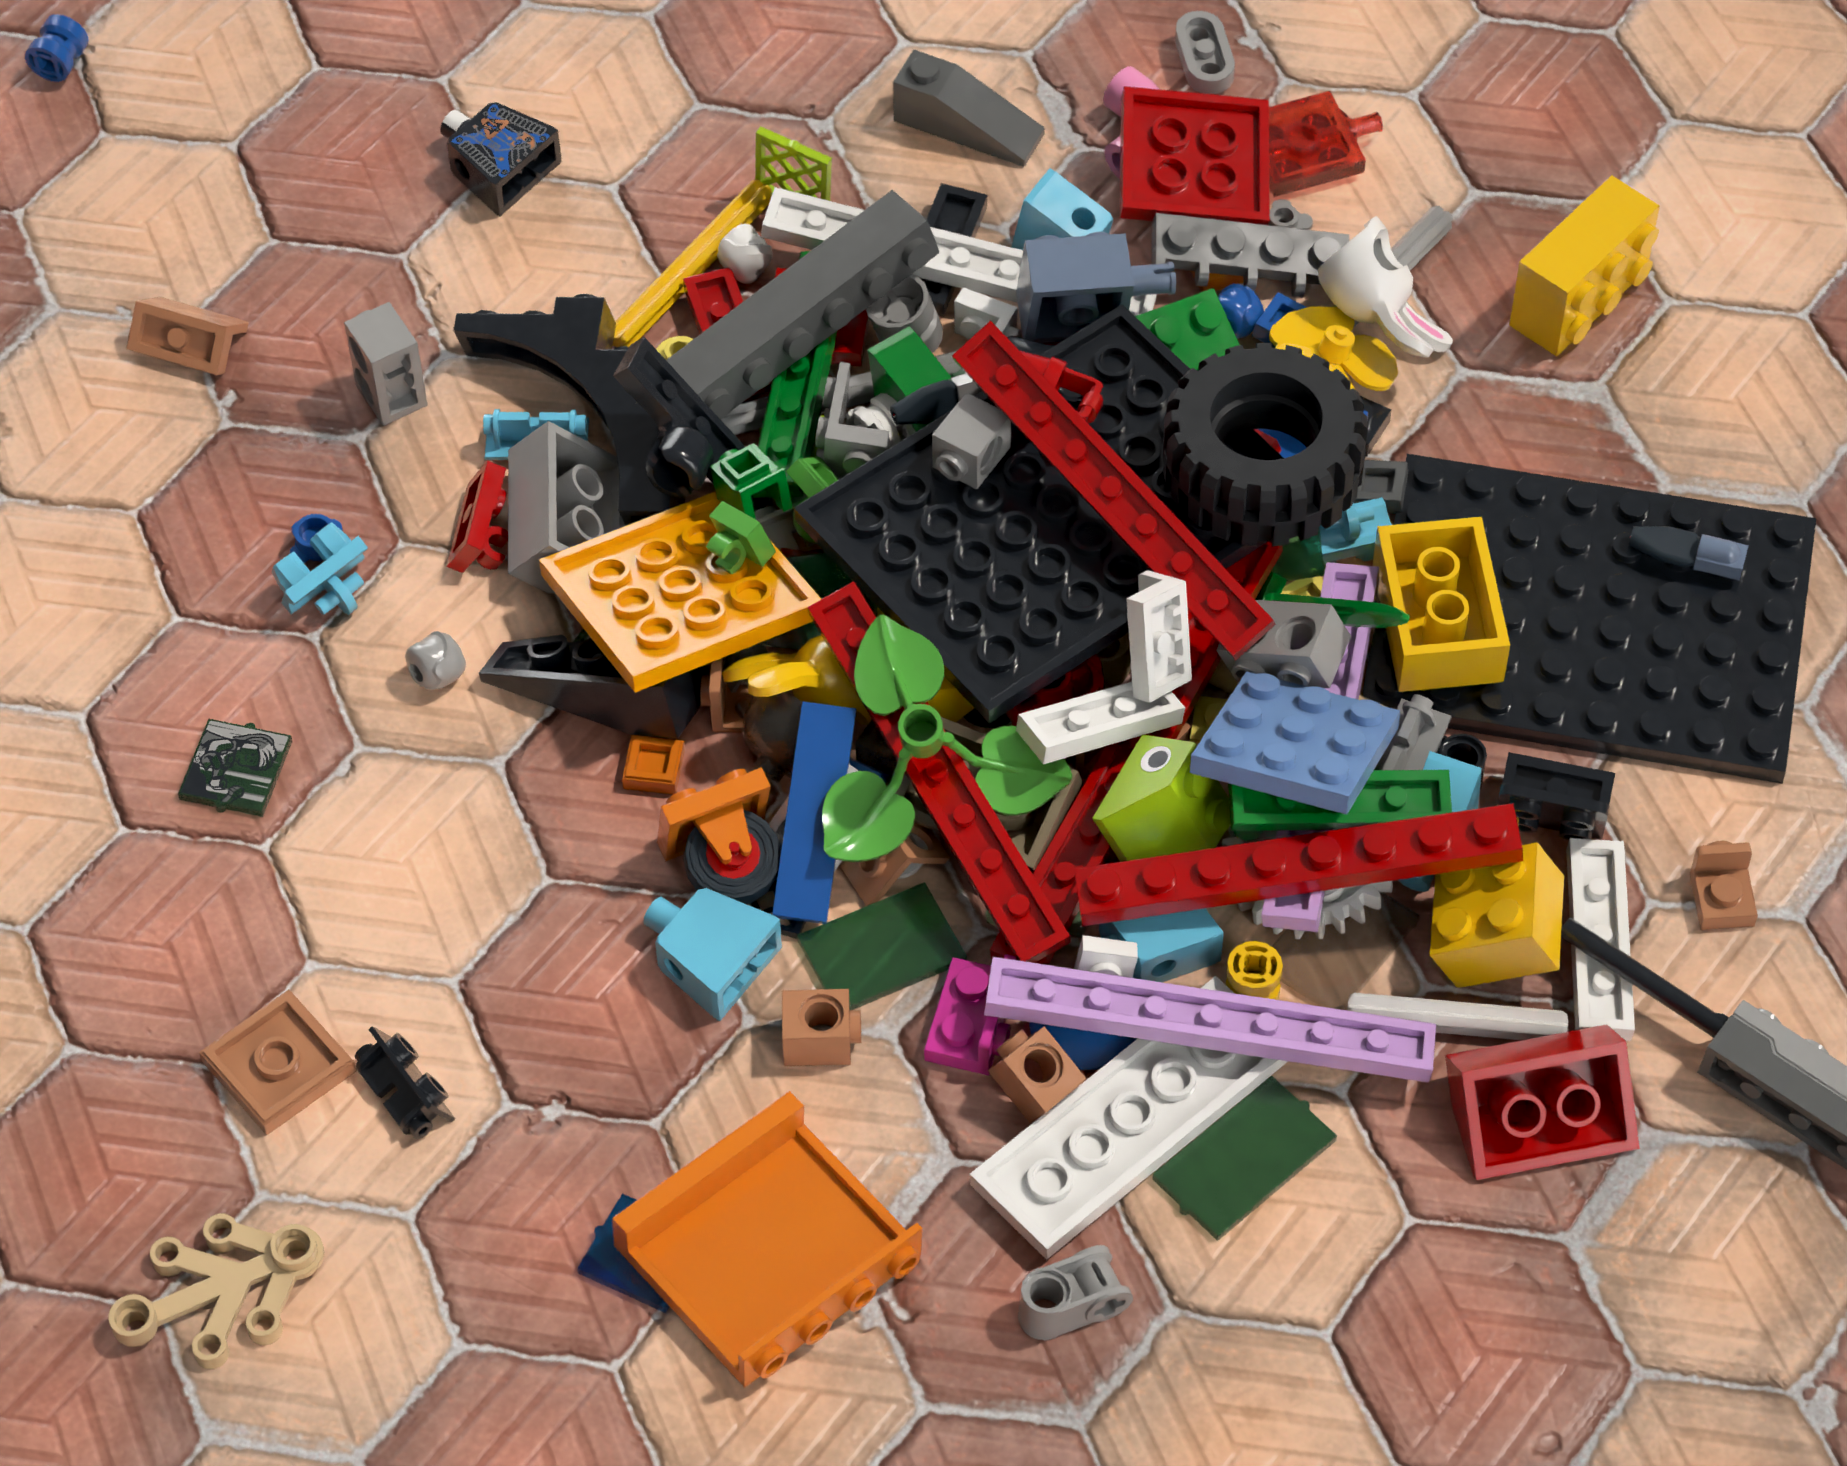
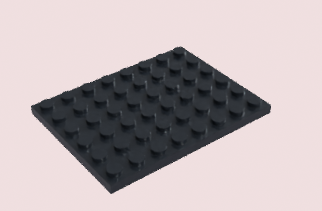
M1121 304L1039 355L1050 359L1053 356L1066 361L1067 368L1102 382L1101 396L1103 397V405L1096 419L1088 424L1225 569L1269 542L1257 541L1256 547L1242 545V539L1230 536L1228 541L1212 534V527L1206 525L1202 529L1187 517L1188 509L1181 510L1172 499L1171 488L1165 484L1163 475L1164 416L1166 415L1167 402L1171 392L1178 388L1179 380L1191 369L1124 305ZM1060 387L1058 392L1077 411L1083 395ZM983 391L974 396L997 407ZM950 410L794 507V517L802 529L887 617L901 626L923 635L933 643L942 656L944 677L988 723H991L1129 633L1127 598L1139 592L1138 575L1151 570L1012 422L1010 449L978 489L961 481L950 480L939 470L933 468L932 434L952 411ZM1254 429L1234 434L1222 442L1232 451L1248 458L1258 460L1284 459Z
M1407 454L1405 462L1408 464V477L1402 512L1396 511L1394 525L1482 517L1510 642L1504 682L1399 692L1386 627L1374 628L1362 696L1393 709L1398 708L1401 699L1411 702L1414 694L1424 696L1433 702L1431 709L1452 717L1447 727L1449 729L1783 784L1789 751L1816 518ZM1633 526L1673 527L1694 532L1700 538L1702 534L1748 545L1740 580L1694 570V565L1682 567L1658 561L1629 546Z

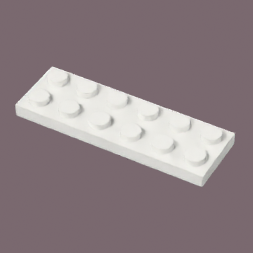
M1216 976L1201 987L1202 989L1234 993ZM1137 1039L971 1172L970 1185L1047 1260L1288 1061Z

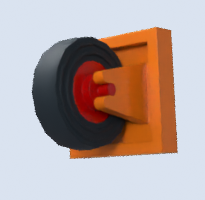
M762 767L748 773L745 769L731 771L721 776L716 781V785L699 792L695 788L679 791L666 800V804L661 806L657 844L665 862L684 855L683 861L687 878L696 891L707 888L744 904H751L765 895L776 881L781 849L777 835L767 821H765L770 784Z

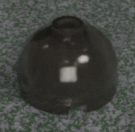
M787 692L769 697L753 696L743 716L742 733L745 744L757 757L752 766L755 769L762 767L766 777L776 783H779L783 776L792 778L802 701Z

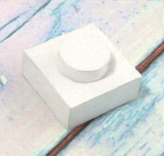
M1083 935L1074 969L1132 978L1138 959L1137 943Z

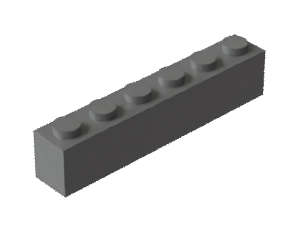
M891 190L666 361L720 419L726 417L734 408L759 389L768 385L771 380L805 357L813 348L847 325L850 320L875 301L884 297L896 285L916 270L925 266L929 260L939 254L940 251L928 220L895 191Z

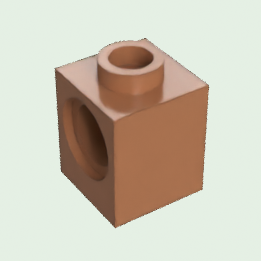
M849 989L782 990L784 1067L851 1065V1044L861 1043V1010H850ZM820 1024L832 1026V1028L825 1031L812 1029V1027Z
M1045 1026L1029 1037L1022 1029L996 1049L1002 1059L988 1070L1029 1123L1047 1113L1086 1080V1077ZM1025 1058H1030L1040 1065L1043 1072L1041 1083L1031 1080L1025 1073Z

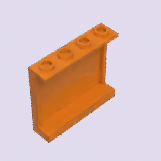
M790 1091L612 1218L614 1247L744 1388L758 1377L765 1379L775 1374L784 1365L789 1354L804 1343L812 1345L819 1341L830 1330L833 1321L849 1309L852 1312L862 1309L871 1301L880 1286L892 1277L900 1279L906 1276L915 1268L921 1257L923 1228L918 1223H915L906 1230L804 1124V1105Z

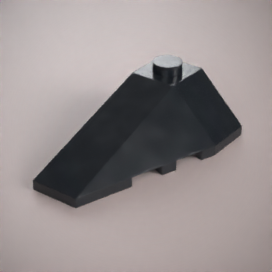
M554 635L502 642L481 669L479 676L481 682L631 735L678 739L701 706L702 674L705 675L706 665L635 693L591 638L583 641L568 642L564 635Z

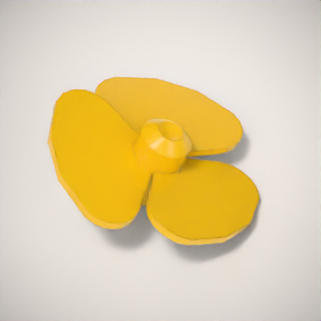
M1306 307L1287 313L1271 327L1269 339L1276 349L1285 350L1286 345L1301 348L1302 355L1311 358L1313 354H1316L1330 363V371L1338 369L1348 378L1345 373L1346 371L1358 384L1374 391L1388 390L1398 376L1396 358L1385 343L1369 335L1354 336L1352 333L1355 325L1354 319L1344 314L1338 307Z

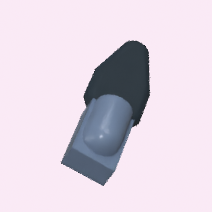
M1633 526L1629 546L1658 561L1682 567L1694 565V570L1740 580L1748 545L1705 534H1702L1700 538L1694 532L1662 526Z

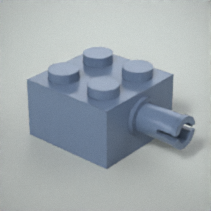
M1093 232L1086 236L1064 238L1045 235L1035 240H1025L1016 290L1023 339L1037 343L1062 342L1121 304L1129 310L1132 296L1175 294L1176 273L1171 272L1175 269L1173 262L1131 266L1126 233L1108 234L1106 232Z

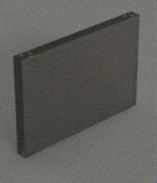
M1379 892L1382 907L1377 910L1364 905L1365 922L1363 924L1355 921L1350 916L1345 918V933L1343 934L1338 932L1333 924L1325 925L1323 939H1318L1315 932L1304 931L1300 939H1295L1294 930L1286 929L1272 945L1282 959L1283 970L1280 981L1321 1007L1347 1010L1350 994L1359 993L1408 933L1417 926L1420 915L1387 894Z

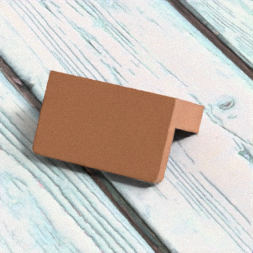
M163 297L138 300L135 302L126 349L211 374H225L232 336L247 332L249 322Z

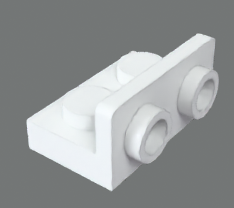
M1147 570L1138 575L1139 592L1127 598V620L1133 698L1150 703L1191 681L1192 674L1186 581Z

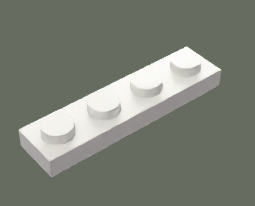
M1570 838L1566 849L1570 917L1631 957L1624 841ZM1571 944L1575 1030L1607 1024L1624 1040L1631 1041L1635 1031L1632 984Z

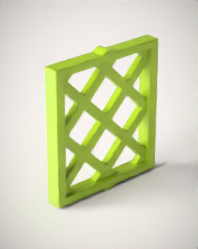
M760 126L756 132L755 179L760 180L763 184H768L772 190L771 196L775 186L770 184L777 183L784 190L816 198L818 197L815 193L821 192V199L830 201L832 158L806 147L796 140L788 139ZM774 144L786 150L779 152ZM766 148L771 153L770 155H766ZM793 156L801 168L794 169L785 158ZM804 158L815 162V164L809 165ZM778 161L786 172L779 174L770 162ZM765 169L771 176L765 178ZM821 170V178L817 175L816 171ZM808 174L816 185L809 187L800 176ZM792 178L800 190L793 191L785 180Z

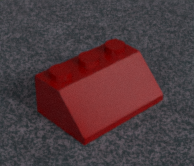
M1607 1024L1445 1055L1452 1110L1473 1177L1476 1180L1640 1149L1627 1042Z

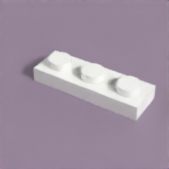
M1132 682L1021 713L1018 716L1016 731L1040 761L1046 764L1182 724L1185 707L1172 691L1150 703L1133 698Z

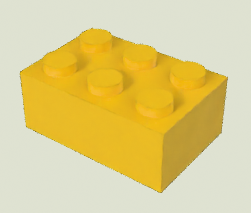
M1611 175L1519 261L1509 326L1556 357L1570 343L1578 344L1588 333L1592 322L1601 314H1610L1619 303L1622 294L1631 285L1639 286L1648 276L1653 262L1650 260L1651 249L1659 234L1656 223L1660 205Z
M1482 517L1377 526L1373 566L1379 567L1380 581L1378 593L1380 603L1396 607L1410 616L1406 624L1386 627L1398 691L1406 692L1504 682L1510 642Z

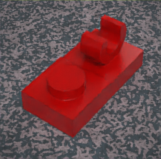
M487 460L469 481L446 567L464 573L475 559L482 567L489 570H496L504 562L505 555L495 552L489 543L502 548L508 542V531L499 526L489 527L491 517L495 519L499 515L506 500L507 491L501 488L506 471L505 467Z

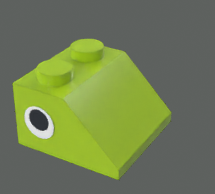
M1142 735L1092 818L1120 862L1216 848L1224 832L1229 828L1231 824L1229 797L1219 781L1190 773L1191 754L1197 747L1195 742Z

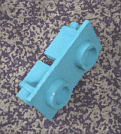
M494 409L493 414H484L483 431L484 435H486L485 460H508V449L547 421L588 441L589 417L577 415L576 410H570V412H539V417H530L529 412H501L500 409Z

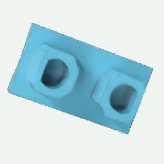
M1381 497L1353 503L1351 508L1342 511V518L1331 527L1325 529L1320 525L1317 535L1300 541L1299 538L1298 540L1308 566L1312 571L1321 572L1325 571L1327 562L1336 563L1337 560L1354 556L1364 562L1373 560L1377 526L1392 524L1385 501Z
M331 522L317 532L309 542L323 559V563L310 571L297 554L292 552L272 568V574L280 589L284 592L282 604L291 615L323 590H326L327 593L314 603L321 614L325 615L336 605L346 614H350L358 608L352 593L363 586L364 581L356 572L344 581H341L339 578L365 559L363 553L368 547L359 536L351 541L342 530Z

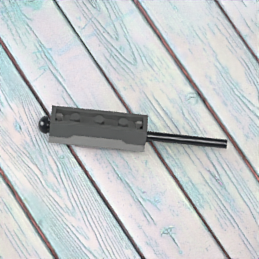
M1570 917L1561 928V938L1713 1037L1705 1051L1698 1070L1699 1074L1847 1170L1846 1065L1830 1056L1821 1044L1810 1039H1804L1782 1025L1779 1019L1771 1012L1756 1008L1743 1000L1730 1017L1725 1014L1716 1013Z

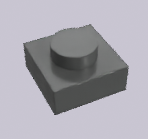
M1365 460L1362 485L1358 487L1357 498L1354 504L1383 497L1388 513L1396 514V511L1402 512L1408 477L1407 462Z

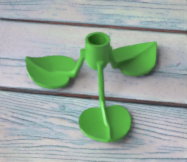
M881 614L872 622L861 641L855 663L854 680L860 700L874 714L887 716L904 707L905 711L901 714L898 722V730L903 748L899 752V760L888 786H886L881 777L869 771L848 773L831 786L825 797L822 810L824 852L830 858L836 860L863 862L885 856L901 846L913 828L915 811L909 800L895 793L902 783L908 762L912 756L916 758L931 757L943 745L948 746L970 765L980 767L975 781L993 810L1003 815H1023L1038 809L1071 783V770L1064 758L1043 764L1016 731L1017 726H1002L989 731L982 742L983 758L974 755L954 739L952 733L944 732L942 719L937 710L929 705L919 704L930 701L941 688L944 679L942 656L933 643L923 635L901 626L889 617Z

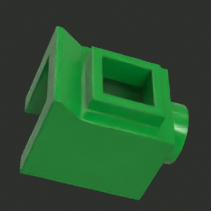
M754 443L741 450L732 449L726 451L715 464L710 466L717 499L720 502L724 501L755 520L751 495L763 489L775 500L776 505L783 512L793 508L785 469L777 467Z

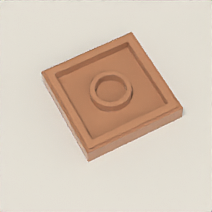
M289 989L199 1052L202 1063L266 1135L357 1072L355 1061Z

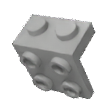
M844 362L839 364L837 378L827 377L823 407L826 409L824 417H819L815 447L818 448L816 457H820L839 479L888 450L889 431L845 424L851 364Z

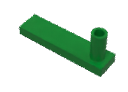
M1373 770L1348 814L1228 783L1231 831L1238 838L1245 841L1257 839L1263 831L1337 830L1452 812L1449 770Z

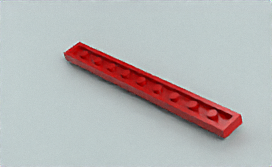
M1269 541L1226 570L1255 600L1281 555L1283 546L1272 547V543ZM1189 611L1188 624L1192 680L1172 690V693L1185 707L1182 724L1145 735L1177 739L1222 659L1216 651L1219 645L1218 641ZM1141 736L1105 747L1033 873V876L1067 931L1080 910L1074 869L1106 864L1113 852L1092 818ZM999 932L990 948L991 959L993 957L1004 958L1005 954L1015 956L1003 935ZM1055 952L1036 963L1049 965Z

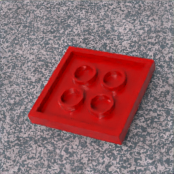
M1124 86L1121 96L1120 218L1153 221L1156 213L1268 225L1270 221L1269 100Z

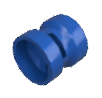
M59 14L50 15L40 28V38L34 39L25 52L27 65L33 72L44 79L54 82L64 81L74 67L73 59L80 57L89 44L88 34L72 18Z

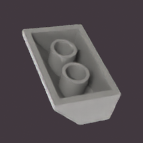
M547 421L508 449V574L546 593H555L541 576L539 559L625 526L618 511L620 472L616 456L550 421Z

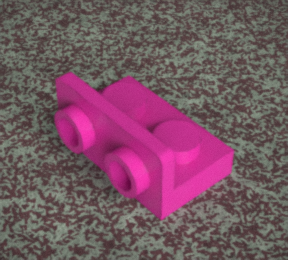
M1005 954L1004 959L1017 960V957ZM952 957L925 1045L924 1061L989 1075L988 1070L992 1067L995 1055L1000 1056L996 1049L1009 1039L1011 1025L1005 1023L1006 1018L984 1015L991 970L990 965Z

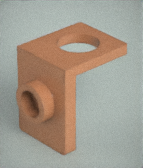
M724 657L711 662L710 675L702 674L701 706H710L712 731L776 733L779 694L769 697H756L748 693V685L740 684L736 692H731L722 676V672L725 670ZM756 698L766 705V711L761 717L748 720L736 713V706L744 699Z
M914 823L911 833H914L925 842L928 850L916 846L908 837L901 846L885 856L863 862L845 861L841 865L842 871L866 906H876L910 863L945 864L949 860L950 856L931 829Z

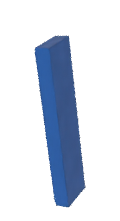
M802 701L772 913L777 918L827 925L836 859L830 858L824 852L822 810L825 797L831 786L839 778L848 774L856 708Z

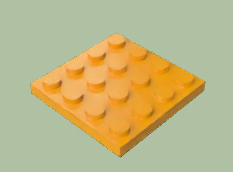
M716 492L539 559L541 576L635 693L813 622L807 607L821 600V598L773 543L772 545L776 552L763 567L745 558L740 569L730 574L715 564L718 556L708 551L706 546L709 540L718 533L709 517L721 503L716 497Z

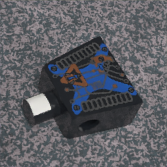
M498 102L487 104L472 118L458 110H453L446 115L441 124V134L449 139L447 149L452 173L500 217L562 162L558 129Z

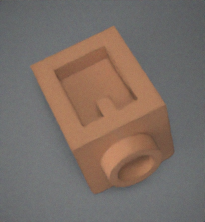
M1715 841L1696 848L1689 875L1700 930L1755 927L1758 914L1748 871L1752 856L1750 843Z

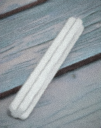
M1365 993L1350 994L1347 1011L1436 1024V1033L1527 1040L1568 1031V1016L1566 1012L1561 1010Z

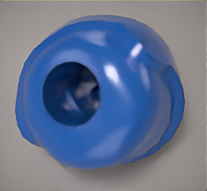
M1241 284L1228 285L1220 292L1218 298L1236 338H1244L1253 332L1256 322L1264 312V307L1259 297L1251 288Z

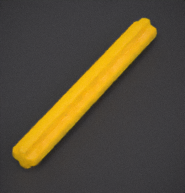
M758 179L752 180L615 321L616 328L613 346L629 347L632 343L638 341L684 293L683 278L703 274L718 258V246L722 238L740 224L750 225L770 203L772 190L768 184H763Z

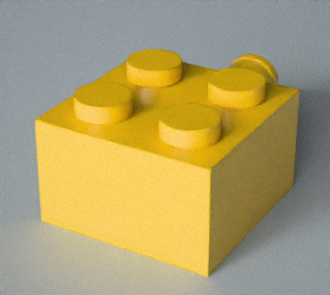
M1538 842L1522 845L1523 861L1435 874L1430 956L1457 988L1559 970L1564 875Z

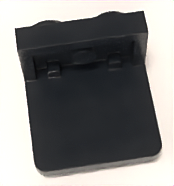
M1509 752L1503 783L1500 787L1498 805L1514 804L1516 819L1519 820L1518 828L1520 832L1534 833L1537 832L1538 827L1559 831V837L1568 841L1570 838L1602 839L1610 807L1615 773Z

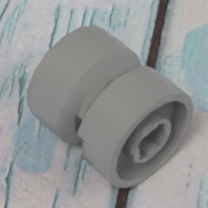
M911 274L891 289L884 297L866 308L879 342L909 326L917 333L932 353L937 350L942 341L943 327L925 283L917 275Z

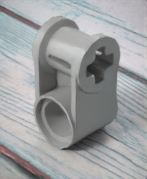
M1104 1245L1092 1246L1076 1253L1072 1257L1043 1268L1035 1269L1027 1274L1022 1282L1018 1312L1020 1327L1027 1335L1039 1340L1055 1339L1062 1334L1093 1322L1109 1320L1128 1308L1133 1301V1295L1129 1287L1121 1286L1110 1265L1113 1258L1108 1247ZM1046 1299L1056 1303L1057 1306L1048 1309L1041 1308L1034 1304V1302Z

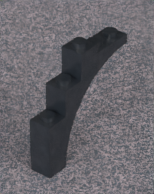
M578 294L574 297H556L553 314H545L533 310L526 311L523 314H498L490 310H480L475 313H456L453 331L466 356L505 360L538 370L568 386L596 411L611 432L615 442L620 472L618 511L625 526L685 503L686 497H672L664 494L655 488L648 479L645 462L658 437V426L652 417L624 390L623 386L613 376L629 347L620 346L612 350L616 322L605 297H596L591 294Z

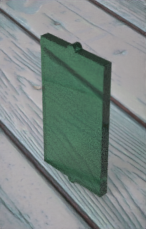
M1270 1076L1153 1174V1181L1180 1205L1179 1211L1182 1215H1191L1218 1241L1336 1142L1337 1135L1309 1110L1310 1104L1308 1101L1303 1100L1300 1102L1273 1076Z

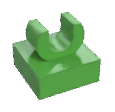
M724 501L709 515L718 533L709 540L706 548L718 556L715 564L730 574L740 569L745 558L763 567L776 552L759 521Z

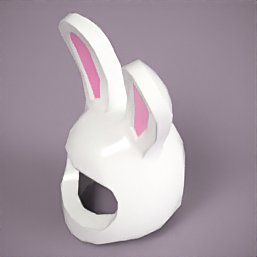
M1377 216L1364 224L1365 229L1335 252L1317 270L1319 282L1324 291L1344 314L1358 322L1370 324L1377 322L1385 335L1404 352L1428 358L1433 351L1445 352L1452 345L1453 339L1447 332L1417 314L1408 304L1407 300L1412 294L1413 277L1408 266L1401 265L1395 258L1390 248L1388 230Z

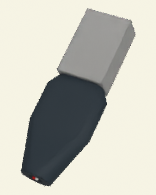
M965 373L919 388L890 406L891 416L896 425L929 424L952 410L965 393L975 396L982 390Z

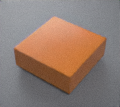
M631 735L622 777L623 789L675 794L685 753L684 741Z

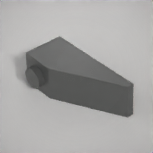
M913 49L893 81V113L895 122L1025 167L1045 134V127L962 67Z

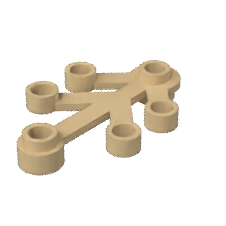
M228 1214L211 1216L203 1227L207 1246L216 1253H227L235 1247H239L259 1254V1256L243 1263L185 1247L181 1241L174 1237L160 1238L150 1249V1258L158 1274L174 1276L183 1271L206 1279L152 1303L149 1299L136 1294L118 1299L109 1311L108 1318L115 1338L123 1345L141 1346L154 1337L158 1326L217 1301L205 1329L194 1337L192 1351L196 1362L205 1369L219 1368L229 1357V1347L226 1339L251 1285L270 1277L271 1279L260 1306L253 1308L246 1317V1327L251 1340L259 1345H270L281 1337L283 1325L280 1315L296 1280L311 1276L319 1269L323 1262L324 1247L321 1238L315 1231L300 1224L286 1225L273 1234L236 1223L235 1219ZM220 1228L231 1230L230 1234L225 1238L216 1239L212 1237L213 1233ZM294 1250L305 1252V1255L299 1259H286L288 1254ZM167 1251L178 1253L177 1257L170 1262L159 1260L160 1256ZM269 1319L274 1321L273 1326L268 1330L258 1331L255 1329L256 1324L261 1320ZM141 1320L145 1322V1325L140 1329L134 1331L126 1330L127 1326L133 1321ZM217 1343L220 1345L219 1350L214 1354L204 1355L201 1353L202 1348L207 1344Z

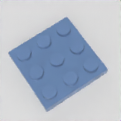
M1246 671L1191 754L1190 773L1348 814L1397 732L1401 710L1382 706L1373 700H1358L1330 693L1322 687H1307L1287 682L1271 674H1256Z

